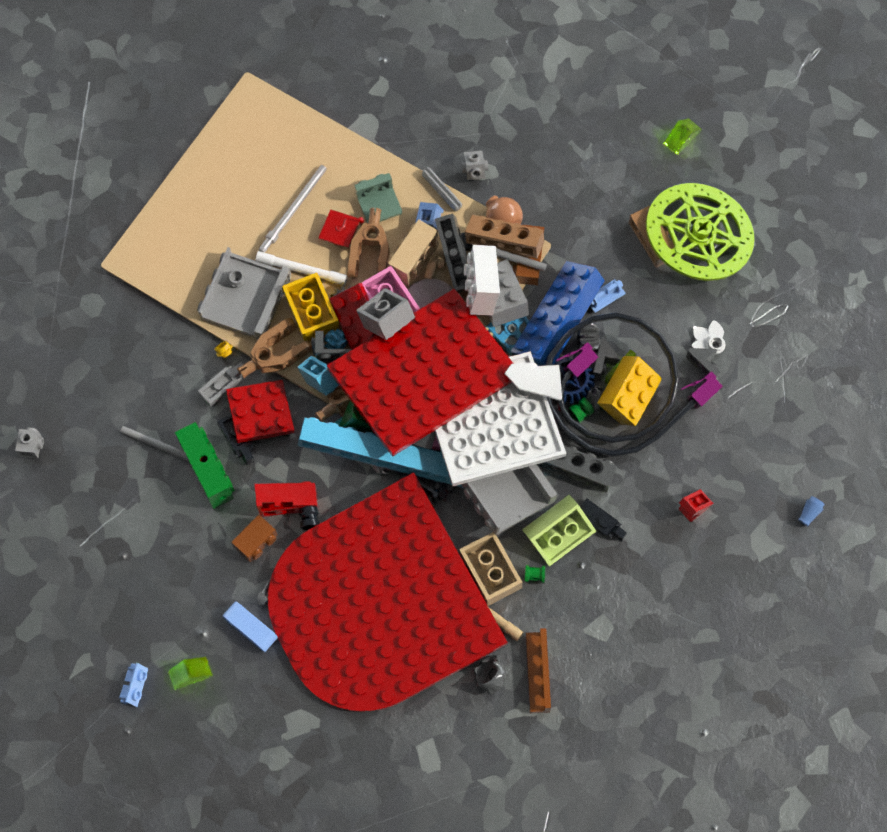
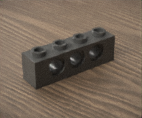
M452 213L436 218L435 222L453 288L460 293L465 291L467 275H464V265L467 264V255L457 218Z
M564 445L566 457L536 464L606 492L609 490L617 466L612 461L598 459L589 452H580L571 445ZM578 460L582 465L574 466L572 462ZM596 467L600 472L592 473L590 469Z

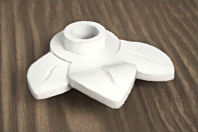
M713 320L709 329L703 327L693 328V335L696 341L692 344V348L717 349L716 354L724 351V330L718 322ZM713 344H718L719 347H718V348H714L712 345H713Z

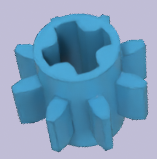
M341 329L336 331L330 330L324 338L327 342L325 347L327 349H344L348 343L344 339V332Z

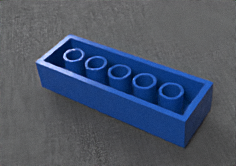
M569 261L565 262L511 350L514 356L531 351L534 363L537 366H545L546 358L557 342L568 330L580 323L605 280L596 267ZM569 337L566 340L564 345L556 354V356L553 359L552 365L555 364V360L558 359V357L560 356L561 352L563 351L564 347L566 346L567 342L571 337Z

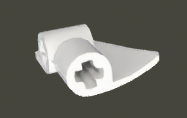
M536 363L511 364L505 372V375L519 390L559 401L562 399L559 365L537 366Z

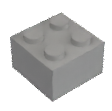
M386 288L356 310L364 328L385 340L392 337L398 330L415 318L408 300Z

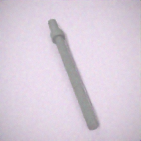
M321 165L274 229L268 232L265 236V241L258 249L260 252L265 253L270 245L276 242L281 230L327 170L325 166Z

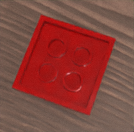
M283 380L226 389L237 443L294 433Z

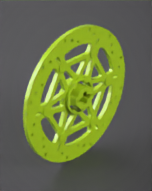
M698 183L675 185L660 193L648 210L646 232L651 247L667 266L684 276L704 281L730 277L745 266L753 252L754 231L748 215L737 201L717 188ZM693 197L705 198L720 206L714 208L695 202ZM678 199L682 200L683 205L671 216L663 214V211L672 202ZM690 208H692L697 217L691 216ZM699 209H703L711 213L703 217ZM683 210L686 211L687 219L676 218ZM727 214H730L735 220L740 237L733 235L726 219ZM714 216H718L715 223H712L711 220H709ZM720 221L723 222L727 233L716 228ZM673 223L684 224L685 227L682 228ZM661 225L668 228L675 246L673 249H670L664 241L660 228ZM674 230L684 234L680 242L677 240ZM716 234L726 238L727 240L716 238ZM688 239L691 244L682 247L683 243ZM713 243L725 246L716 253ZM698 246L703 255L689 250ZM704 246H709L711 255L708 254ZM730 246L737 248V253L729 261L723 264L719 263L717 258ZM686 255L706 261L708 266L691 264L681 259V256Z

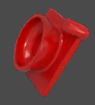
M330 209L318 238L337 246L349 248L358 225L362 226L364 219L363 217L356 218Z

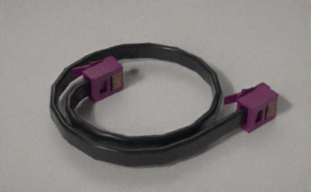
M609 313L591 316L568 330L547 356L545 366L552 365L554 357L569 337L595 322L618 320L634 324L656 339L668 359L671 376L670 390L667 403L654 422L635 434L611 437L590 432L572 419L566 410L563 394L567 381L570 377L573 380L576 379L599 358L588 342L579 350L570 352L555 360L557 362L565 357L569 358L580 351L563 368L566 373L561 379L562 399L560 401L557 400V406L564 421L586 438L607 443H618L636 440L661 424L674 405L679 376L675 355L659 331L641 318L620 313ZM711 371L700 381H695L681 388L680 391L687 387H693L703 380L686 397L689 402L652 437L636 447L614 451L591 446L571 432L553 407L551 398L547 397L558 429L567 438L587 452L615 457L637 453L657 441L693 406L696 409L702 407L723 386L716 379L717 376Z

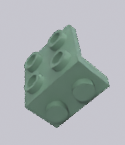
M390 173L379 174L373 179L362 180L355 185L356 196L367 223L369 221L370 208H375V213L376 208L382 210L380 222L402 214L401 206L393 189Z

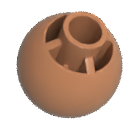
M493 196L486 202V218L521 225L523 212L520 205L514 199Z

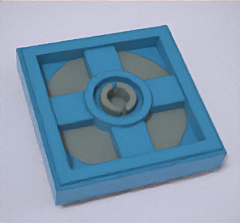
M525 316L493 327L490 322L486 327L489 328L488 332L493 333V338L511 356V350L526 328L529 320Z

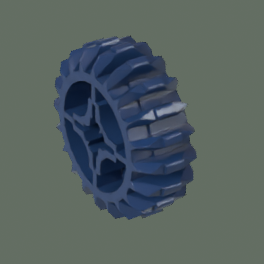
M565 358L555 362L554 365H559L561 379L566 373L563 368L573 359ZM587 368L581 373L585 380L582 387L579 386L577 381L579 376L571 381L572 378L570 377L564 390L569 389L573 392L564 391V404L566 401H569V404L573 405V400L578 403L581 398H586L588 391H592L591 388L595 386L593 382L595 381V376L592 375L593 368Z

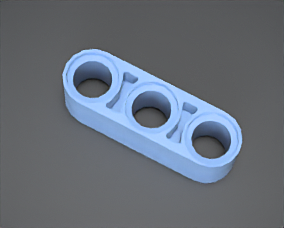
M236 601L222 615L231 626L264 653L278 638L273 631Z

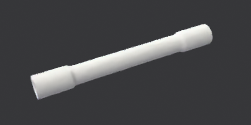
M260 251L257 252L255 261L280 268L284 266L290 268L291 271L306 275L317 272L319 278L343 286L346 285L348 278L345 274L282 259Z

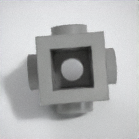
M464 152L465 162H462V172L466 173L467 180L484 179L485 171H488V161L484 160L483 152Z
M35 428L19 429L18 435L14 439L15 451L18 456L39 458L40 449L44 445V438Z

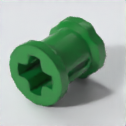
M526 565L525 582L541 581V583H545V566L529 567V565Z

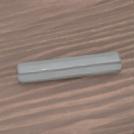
M429 167L423 170L422 176L454 211L461 209L462 203Z

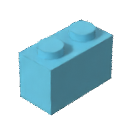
M312 355L297 367L305 382L324 395H328L339 386L327 370V364Z

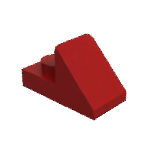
M700 489L684 497L679 502L681 505L679 510L692 522L714 503Z

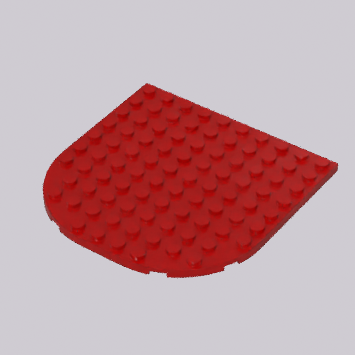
M415 473L404 477L300 535L281 555L271 576L268 591L269 616L273 629L299 679L313 694L326 703L340 709L364 712L393 707L508 644Z

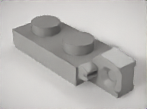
M241 362L234 368L231 366L225 367L198 390V394L210 407L226 394V389L234 388L242 380L237 370L238 367L243 365Z

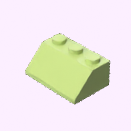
M570 495L522 529L549 566L596 532L580 506Z

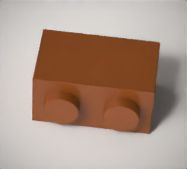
M258 515L231 543L243 557L251 562L253 559L257 560L262 555V550L267 545L271 546L275 542L277 532L264 518Z

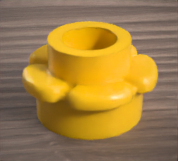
M224 341L215 347L216 355L218 357L222 356V358L229 356L232 353V344L229 345L227 341Z

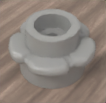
M239 269L232 270L228 275L229 284L233 287L243 286L244 281H246V275Z

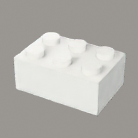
M473 245L471 253L468 252L467 264L464 265V275H467L465 291H468L466 305L470 307L471 315H493L500 295L496 246Z

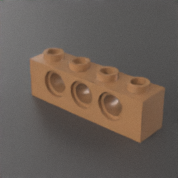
M472 215L465 230L467 244L496 246L500 250L536 259L544 244L542 229L490 219L484 216Z

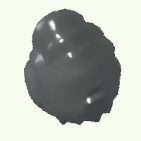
M490 655L482 659L479 665L473 668L475 672L474 680L483 691L488 694H495L501 689L505 681L506 669L503 663L500 662L499 656Z

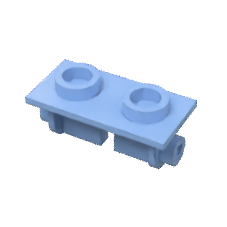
M614 279L600 288L590 304L594 313L626 294L621 288L623 284L620 280L616 281Z
M131 663L124 680L130 682V685H123L119 696L121 699L120 703H129L138 707L144 682L147 678L148 668L139 663Z

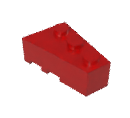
M310 481L301 483L255 484L256 506L261 517L299 513V509L305 506L318 507L316 485Z

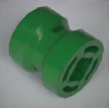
M583 397L579 400L578 404L570 406L568 412L572 419L581 423L586 416H591L594 413V409L590 402Z

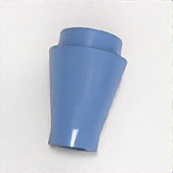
M811 496L810 499L806 500L798 521L805 526H809L824 510L823 506L825 504Z

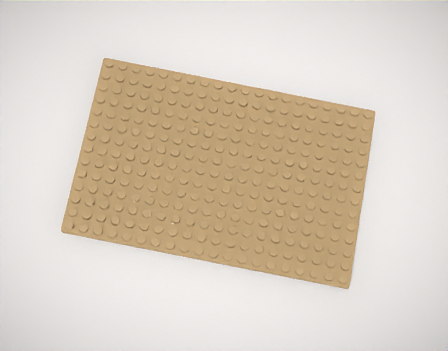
M247 72L242 76L102 262L101 266L107 272L222 341H227L229 345L232 344L234 348L251 357L250 352L258 339L202 320L197 311L200 301L204 300L206 287L211 285L213 272L215 269H218L220 257L223 252H226L227 247L231 249L232 253L255 261L258 249L266 239L265 236L274 229L321 165L325 166L327 170L278 235L279 238L274 244L270 245L265 253L347 275L351 244L349 248L321 240L318 237L330 209L356 218L363 217L364 223L367 224L356 196L355 185L362 180L373 179L379 174L390 173L393 189L402 209L401 215L379 222V225H382L389 243V257L392 253H396L401 239L407 237L410 226L416 224L420 202L438 204L444 210L441 213V217L453 213L457 218L460 233H465L472 215L486 217L487 207L445 184L462 203L461 209L454 211L422 176V170ZM358 225L355 234L358 232V230L360 229L361 225ZM371 233L367 237L375 238L377 235ZM439 233L437 249L432 254V256L430 257L422 271L419 273L413 284H415L418 281L426 279L424 278L428 263L432 259H434L437 256H440V258H444L446 260L441 240L439 237ZM544 240L541 262L551 249V244ZM362 246L358 278L348 277L344 286L345 289L362 283L377 274V259H379L380 247ZM508 260L513 269V265H517V262ZM446 262L444 268L438 267L436 269L433 279L444 281L453 288ZM272 266V267H274V268H277V269L282 270V268H280V267ZM291 271L292 276L289 283L309 275ZM320 278L328 298H330L331 294H335V288L339 291L341 290L342 285ZM520 284V287L523 290L526 284ZM468 291L458 293L466 302ZM284 295L268 330L287 318H292L295 322ZM476 315L485 327L491 322L488 315ZM298 326L294 332L269 348L275 357L282 356L290 351L292 346L296 347L304 342ZM348 343L344 349H351ZM313 349L309 354L285 370L276 371L277 374L328 404V395H324L308 385L297 368L311 355L316 358V355H313ZM262 356V357L260 358V360H266V359H268L269 357H268V356Z

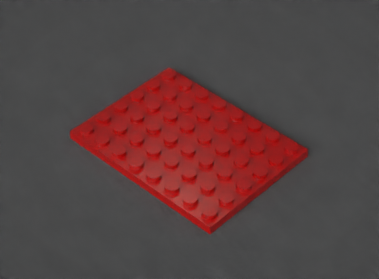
M455 288L414 312L415 318L398 330L392 337L385 340L376 335L327 365V370L392 457L512 383L505 375V372L514 363L477 316L470 314V307H467L466 302Z

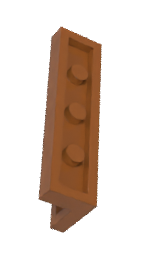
M540 628V632L526 633L530 713H550L551 711L546 628Z

